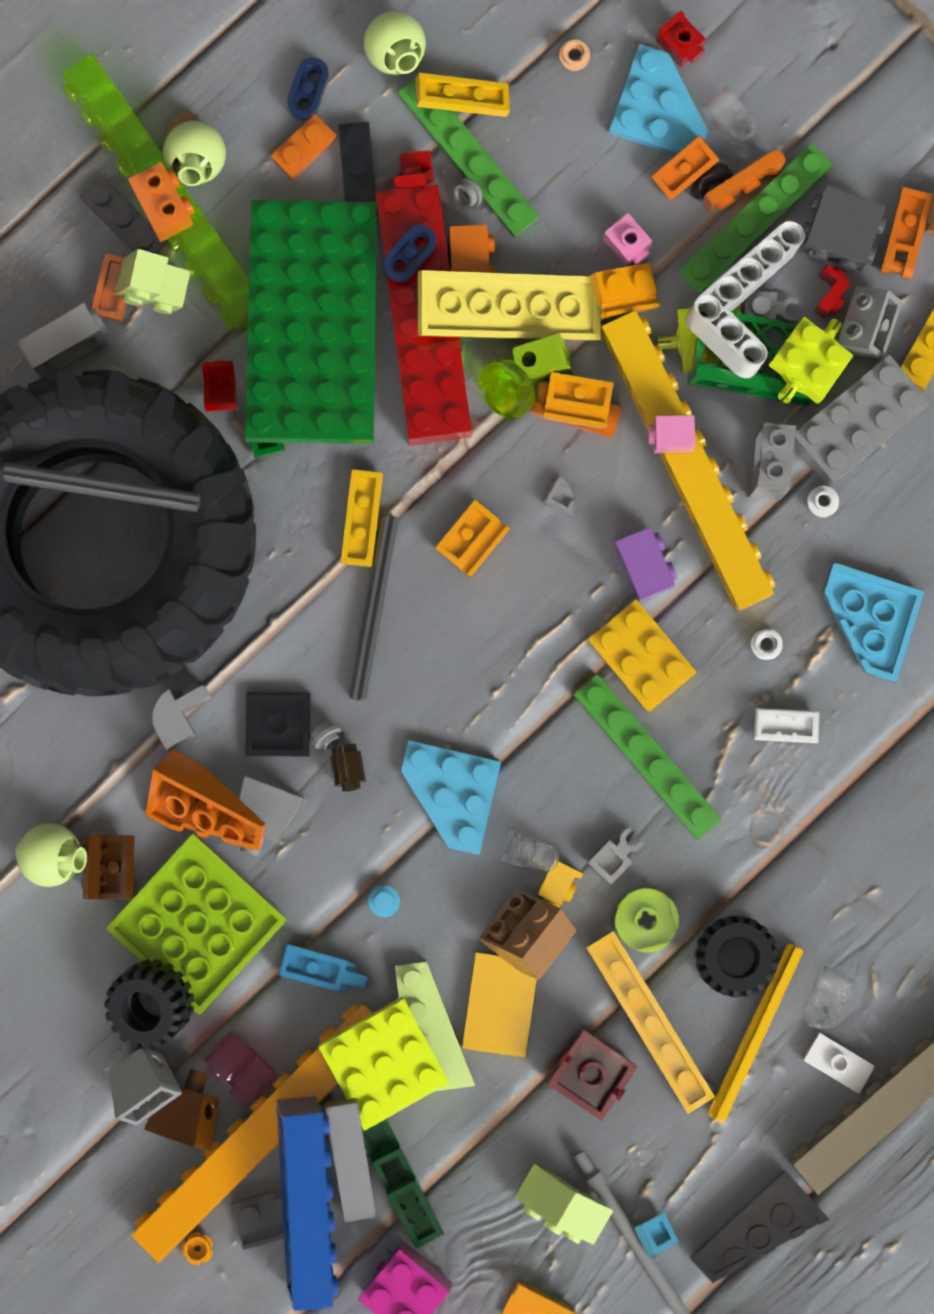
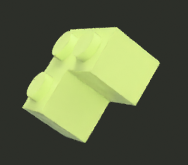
M137 249L122 260L115 295L124 297L123 302L127 304L141 306L142 303L154 306L153 310L156 312L172 314V311L175 312L183 308L191 271L168 265V257Z
M536 1164L532 1166L515 1196L517 1200L525 1205L523 1208L525 1213L537 1220H540L541 1217L544 1218L546 1221L543 1225L558 1235L562 1233L578 1244L582 1239L594 1245L613 1212L612 1209L593 1196L571 1186L553 1172Z

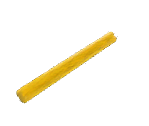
M787 943L778 960V968L773 972L772 976L774 978L771 982H768L708 1111V1115L717 1121H726L802 957L803 950L794 944Z

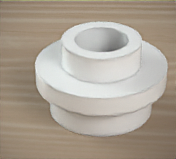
M818 486L810 492L807 505L815 516L829 517L838 509L839 497L831 487ZM826 496L829 499V505L821 506L818 498Z
M761 629L751 639L753 654L762 660L774 659L780 654L783 647L781 636L772 629ZM763 639L771 641L772 647L770 650L762 649L761 641Z

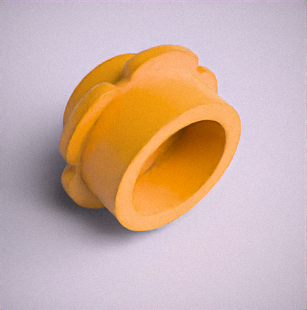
M199 1232L191 1233L187 1237V1241H184L182 1244V1254L193 1265L208 1262L213 1255V1241L208 1235H201ZM199 1245L201 1250L196 1251L195 1246Z

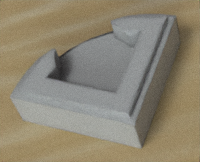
M558 474L543 503L571 518L575 506L574 494L568 481Z

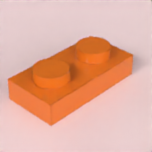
M314 114L270 156L271 160L293 181L337 140V135Z
M699 135L651 175V177L667 197L673 200L717 163L720 158Z
M105 253L91 310L95 308L100 318L122 323L127 303L123 302L124 297L115 295L122 260L125 257Z

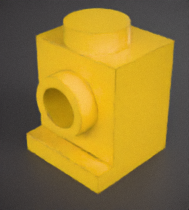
M553 860L537 895L543 897V901L560 908L563 901L570 902L577 888V885L572 882L574 878L581 880L583 873Z

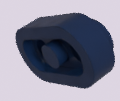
M307 58L298 67L287 99L289 112L298 120H309L319 110L329 81L328 67L321 59ZM311 73L319 74V78L315 81L308 78ZM306 101L309 103V107L307 109H300L298 104Z
M422 224L412 226L386 255L384 271L390 280L398 283L408 281L432 255L436 248V235L430 227ZM417 239H424L426 241V245L423 248L416 247L414 243ZM396 263H404L406 265L405 270L402 272L396 271L394 269Z

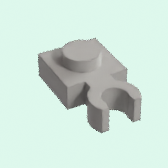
M754 291L744 300L743 314L772 320L780 317L784 322L795 323L798 316L789 315L786 312V307L797 306L799 300L790 297L782 302H778L777 292Z
M630 828L622 831L617 846L609 840L587 862L609 885L632 864V861L626 855L629 852L638 851L644 844L642 839L634 846L626 842L627 835L632 831Z

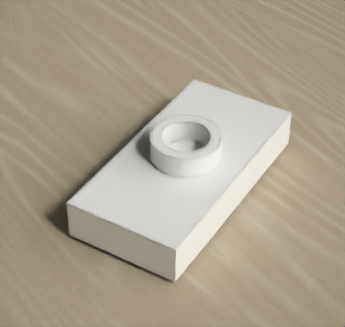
M755 708L753 740L818 743L819 711Z
M819 1032L802 1059L858 1094L875 1067Z

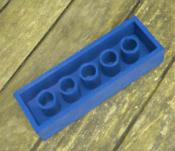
M315 1096L276 1100L287 1292L293 1311L333 1307V1296L338 1295V1282L331 1265L336 1263L335 1243H332L331 1233H329L335 1231L333 1211H330V1204L327 1199H333L332 1180L329 1179L328 1171L326 1170V1167H331L330 1147H327L326 1138H324V1135H329L330 1133L328 1114L325 1115L324 1106H319Z

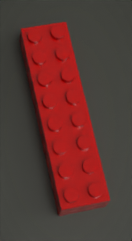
M438 184L376 192L384 259L412 226L422 224L434 231L436 235V248L418 271H450ZM417 239L414 244L418 248H423L426 245V241L424 239ZM401 262L396 263L394 269L398 272H402L406 268V265ZM418 271L411 279L402 283L394 282L387 277L409 446L472 438L459 337L418 336Z

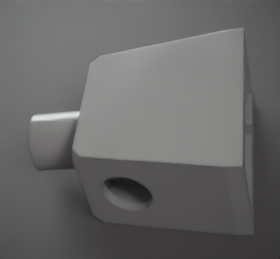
M244 776L239 799L266 823L262 845L265 839L278 843L300 807L303 798ZM262 845L259 850L241 847L240 850L258 856Z
M130 1041L121 1048L124 1060L111 1069L109 1076L115 1118L139 1125L181 1095L182 1092L163 1055L141 1048V1045L138 1048L133 1047Z

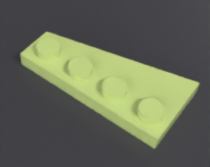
M427 961L395 965L399 998H404L449 1081L448 1084L436 1091L475 1086Z

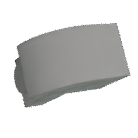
M194 683L179 692L181 697L178 699L168 689L157 700L153 709V725L166 750L171 751L197 736L185 713L212 698L206 686L201 685L198 687Z

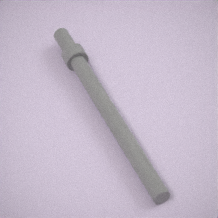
M584 1150L578 1152L573 1158L586 1176V1184L591 1192L595 1191L604 1205L613 1210L612 1218L674 1313L690 1314L654 1257H648L634 1226L607 1187L606 1183L608 1181L602 1171L596 1170Z

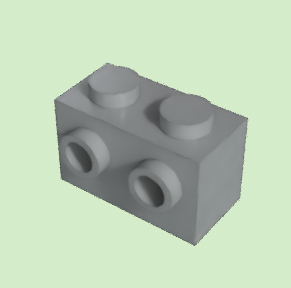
M856 286L853 297L849 301L844 324L839 331L838 343L853 354V356L884 360L903 302L889 290Z

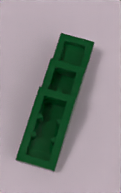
M387 1118L365 1131L363 1129L366 1152L415 1249L444 1235V1231Z

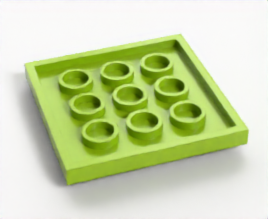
M192 834L106 929L140 961L149 959L151 963L155 959L162 960L163 966L170 963L174 966L173 971L177 973L180 970L184 974L182 977L183 981H189L191 985L188 992L194 994V1001L190 1005L194 1007V1011L197 1014L202 1015L288 919L200 838Z

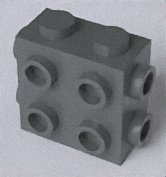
M826 185L822 194L816 193L810 211L814 212L815 215L812 223L806 222L804 226L805 244L802 251L808 253V257L815 261L826 262V260L838 263V267L848 272L862 271L866 263L872 264L878 246L873 245L876 234L882 235L888 217L883 216L886 205Z

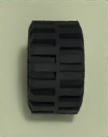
M727 916L726 918L714 921L712 925L707 926L703 930V935L697 941L698 946L694 955L697 961L695 965L701 974L702 980L711 989L725 996L735 998L749 997L757 991H762L765 988L764 986L772 981L774 978L772 976L773 972L777 970L779 964L776 963L779 952L775 947L774 943L776 941L774 937L768 933L769 930L764 925L751 918ZM733 937L747 940L752 945L755 955L750 970L739 976L727 974L718 962V952L721 945Z
M149 959L143 960L139 964L136 963L131 966L108 989L106 993L108 998L104 1001V1008L109 1009L105 1014L107 1021L112 1020L113 1025L110 1028L114 1033L118 1031L121 1034L120 1039L122 1041L130 1040L131 1046L136 1048L141 1044L144 1049H151L154 1045L158 1048L169 1042L189 1022V1016L193 1014L194 1007L190 1005L194 1001V994L188 992L191 985L189 981H183L182 977L184 974L180 970L177 973L173 971L174 966L167 963L163 966L162 960L155 959L151 963ZM139 992L147 993L156 1000L161 1016L153 1015L143 1008L139 1000Z

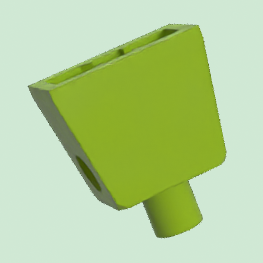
M560 333L512 348L513 359L498 362L502 381L519 377L525 385L549 380L551 372L567 375L574 373L567 343ZM536 359L535 364L531 367H528V363L531 360Z

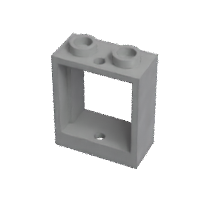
M82 303L17 342L32 368L40 378H43L53 372L62 371L108 344L104 337L108 330L95 308L89 311L85 304Z
M764 422L756 433L749 498L780 501L790 490L796 426Z

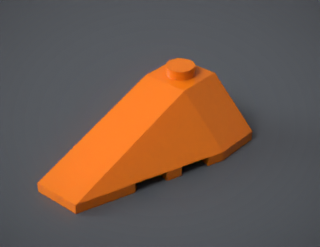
M174 749L153 769L145 816L171 830L182 832L184 829L193 830L200 837L207 838L209 835L221 837L225 843L254 850L260 849L266 823L201 763Z

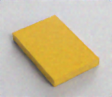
M476 952L462 1049L526 1058L537 979L516 970L499 955Z

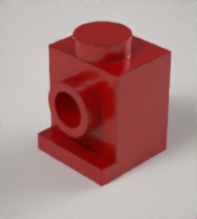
M681 10L658 30L656 42L669 53L680 67L688 61L691 64L694 63L705 51L703 47L706 38L687 20ZM683 34L689 41L682 42L679 40V36Z

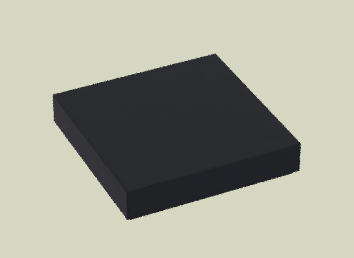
M247 692L246 756L310 757L311 693Z

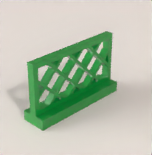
M699 311L701 315L708 316L705 312ZM732 312L742 323L748 324L756 334L755 336L764 344L769 352L767 353V358L769 356L773 358L783 343L774 348L763 333L770 328L776 329L786 341L790 335L788 332H792L797 325ZM696 336L692 370L689 371L688 384L776 401L784 400L786 396L779 400L778 394L787 383L780 377L779 373L775 376L768 375L761 366L751 378H742L736 375L728 366H721L722 360L715 364L702 362L703 349L707 346ZM746 356L749 361L754 362L752 358ZM796 391L789 403L809 406L814 401L807 395Z

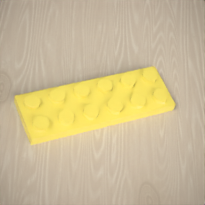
M418 271V336L542 339L560 333L564 340H601V307L597 305L590 277Z

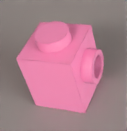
M629 213L604 232L603 242L625 267L630 266L632 263L639 265L651 254L648 250L651 248L652 240Z
M695 415L656 416L653 425H648V444H654V453H692L695 448Z

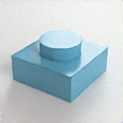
M665 1212L634 1227L648 1257L654 1256L679 1242Z

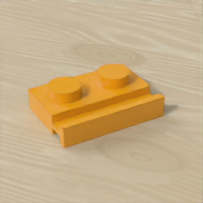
M650 263L600 271L590 275L597 305L601 307L602 311L600 315L601 320L627 315L635 310L637 313L654 310L661 306L660 302H657L655 294L657 290Z
M551 372L543 419L606 429L614 383Z
M474 500L435 547V550L471 578L509 532L510 527L506 526L483 505Z

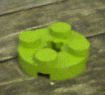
M642 888L630 892L619 902L614 917V924L619 938L629 948L650 953L665 948L674 938L679 926V914L674 902L664 893L651 888ZM643 911H647L648 915L655 916L656 921L651 923V929L646 930L644 925H638V919L642 918Z

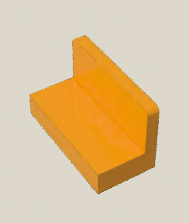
M517 1280L502 1314H577L575 1308Z

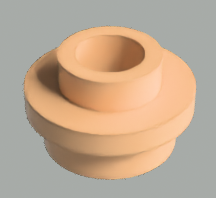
M569 40L561 46L559 51L561 64L570 71L583 69L590 59V50L581 40ZM577 52L580 58L578 60H571L569 54Z

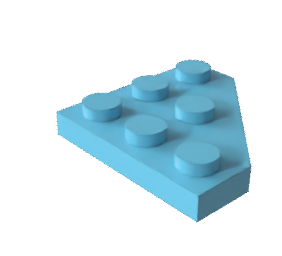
M639 44L609 133L676 155L697 136L701 135L705 140L708 130L669 53Z
M833 563L823 595L863 672L894 683L897 682L924 591Z
M408 740L401 772L447 847L480 855L501 762Z

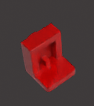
M827 264L822 269L819 277L832 286V288L814 310L823 319L829 312L834 315L838 312L846 301L842 296L851 285L844 271L836 266L831 268Z
M216 360L213 362H203L205 412L237 410L236 376L233 361Z

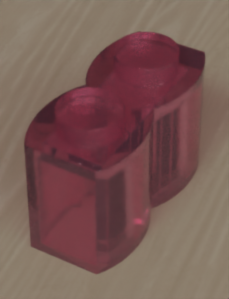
M233 1030L204 1059L208 1064L205 1068L206 1071L218 1082L224 1079L232 1087L229 1090L230 1094L241 1104L245 1101L252 1104L279 1075L269 1063Z

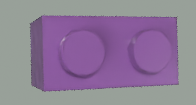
M651 527L615 541L613 546L639 603L674 588V580L677 579V574L671 561L665 562L661 552L665 550V546L658 532L653 534Z

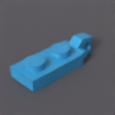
M286 944L278 972L279 976L337 992H348L350 985L366 989L370 978L368 975L354 972L356 964L350 963L349 960L291 944Z

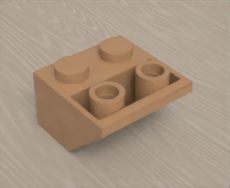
M516 889L479 936V939L516 970L540 980L577 930L561 908Z

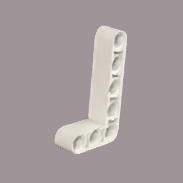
M786 221L779 225L696 299L686 316V323L690 330L739 377L751 378L754 376L767 358V349L732 311L794 256L805 239L804 229L797 222ZM741 274L746 275L750 280L745 279ZM721 293H725L729 299L722 296ZM699 311L705 312L709 317L701 315ZM721 333L727 334L731 340L726 339ZM744 355L752 358L754 362L747 360Z

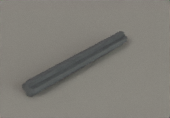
M11 463L5 464L3 469V479L11 483L194 512L198 511L200 507L201 497L198 493Z
M383 515L381 517L349 693L350 699L356 701H365L368 692L398 526V518L390 515Z

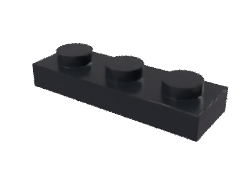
M369 122L338 124L345 202H377Z
M102 175L79 196L133 252L141 249L157 254L168 244L167 240L159 241L151 224Z

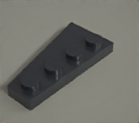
M783 1170L690 1256V1259L714 1283L744 1267L759 1256L766 1255L792 1238L799 1237L805 1231L818 1224L821 1225L830 1219L795 1180Z

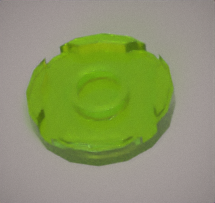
M496 359L488 363L481 370L478 381L480 389L483 388L486 394L483 398L495 413L507 419H512L513 417H518L517 419H519L533 408L535 403L533 384L528 375L518 365L509 360Z

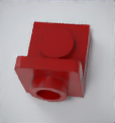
M429 150L406 152L399 155L401 173L393 176L395 189L426 186L434 182L432 158Z

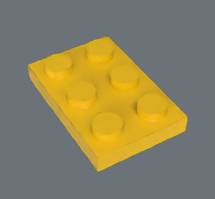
M637 599L587 640L647 713L697 673Z

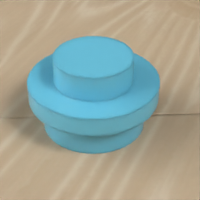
M382 885L372 890L368 898V905L375 915L389 917L398 910L400 897L394 888Z

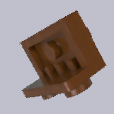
M134 835L84 836L83 848L87 853V862L83 869L81 881L83 899H133Z

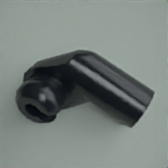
M724 163L715 164L696 179L689 194L693 198L703 201L711 184L717 182L722 184L733 177L734 173Z

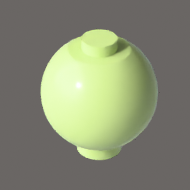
M388 11L375 17L368 25L364 35V50L369 62L377 70L390 75L407 74L414 71L422 60L426 48V37L423 28L414 17L401 11Z
M186 121L174 127L166 137L163 157L168 170L173 169L178 180L187 186H197L212 180L220 173L226 159V147L220 133L211 125L202 121Z
M42 823L30 828L20 839L15 851L18 867L24 877L30 882L43 887H54L67 882L75 873L83 871L87 862L86 850L80 847L79 841L73 832L57 823Z

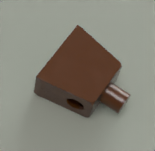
M190 1069L185 1086L179 1085L182 1094L151 1115L144 1130L191 1147L210 1151L219 1099L203 1093L209 1074Z

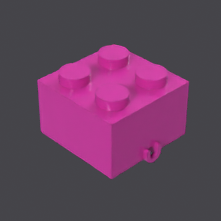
M402 1241L386 1261L383 1259L376 1267L377 1273L363 1288L358 1300L375 1314H432L449 1294L452 1282Z

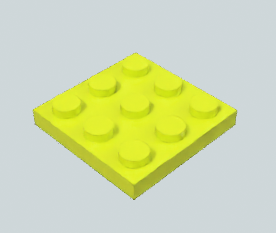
M403 997L317 1044L347 1099H358L364 1131L449 1083Z

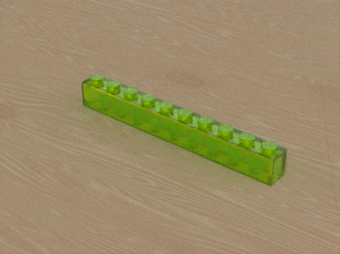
M93 53L61 73L66 83L62 86L64 92L72 103L78 100L83 108L79 111L80 115L89 128L93 125L96 126L100 132V135L97 136L98 141L107 153L112 150L118 160L114 164L124 178L128 175L132 177L160 162L163 163L166 171H168L163 154ZM178 179L181 186L177 187L176 190L180 198L187 196L195 213L190 215L194 225L168 238L167 241L176 254L182 251L188 260L184 263V266L188 271H191L190 275L192 278L200 277L205 285L201 290L212 305L217 302L223 312L219 316L228 330L234 327L240 335L248 329L249 279L183 183Z

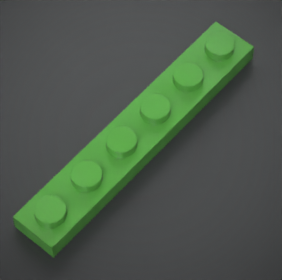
M415 79L398 92V97L465 178L474 180L480 186L483 201L514 238L539 219L538 214L453 111L417 107Z
M811 143L700 249L677 274L700 295L833 167V164Z
M598 674L573 695L696 840L700 839L722 820Z

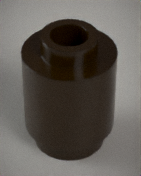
M344 744L331 748L330 762L335 787H341L342 792L361 789L360 784L366 782L362 754L361 751L357 750V744Z

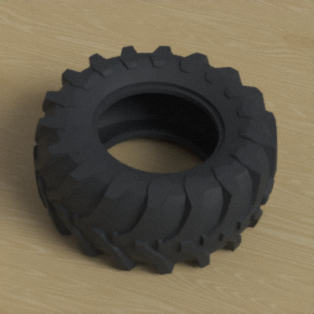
M70 370L53 372L28 384L26 389L17 385L0 394V667L6 673L32 686L72 696L75 694L89 697L112 696L130 693L131 689L146 688L165 681L182 671V665L195 662L211 648L224 632L222 627L232 621L244 598L250 581L247 577L252 572L256 551V523L253 522L254 505L245 473L240 468L236 454L229 443H226L220 431L191 403L187 404L173 391L158 383L138 378L136 381L127 377L121 371L113 370L83 371L82 375L77 376ZM86 462H112L139 471L154 482L157 487L194 492L200 495V507L196 512L166 507L168 515L166 548L159 566L146 584L128 598L110 606L94 609H76L47 600L30 580L22 560L20 531L26 509L41 487L6 482L3 479V469L5 464L11 463L63 471L69 467Z

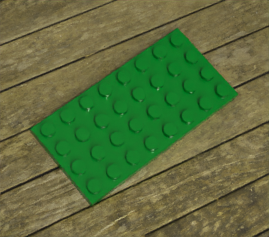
M251 200L245 442L374 444L377 202Z

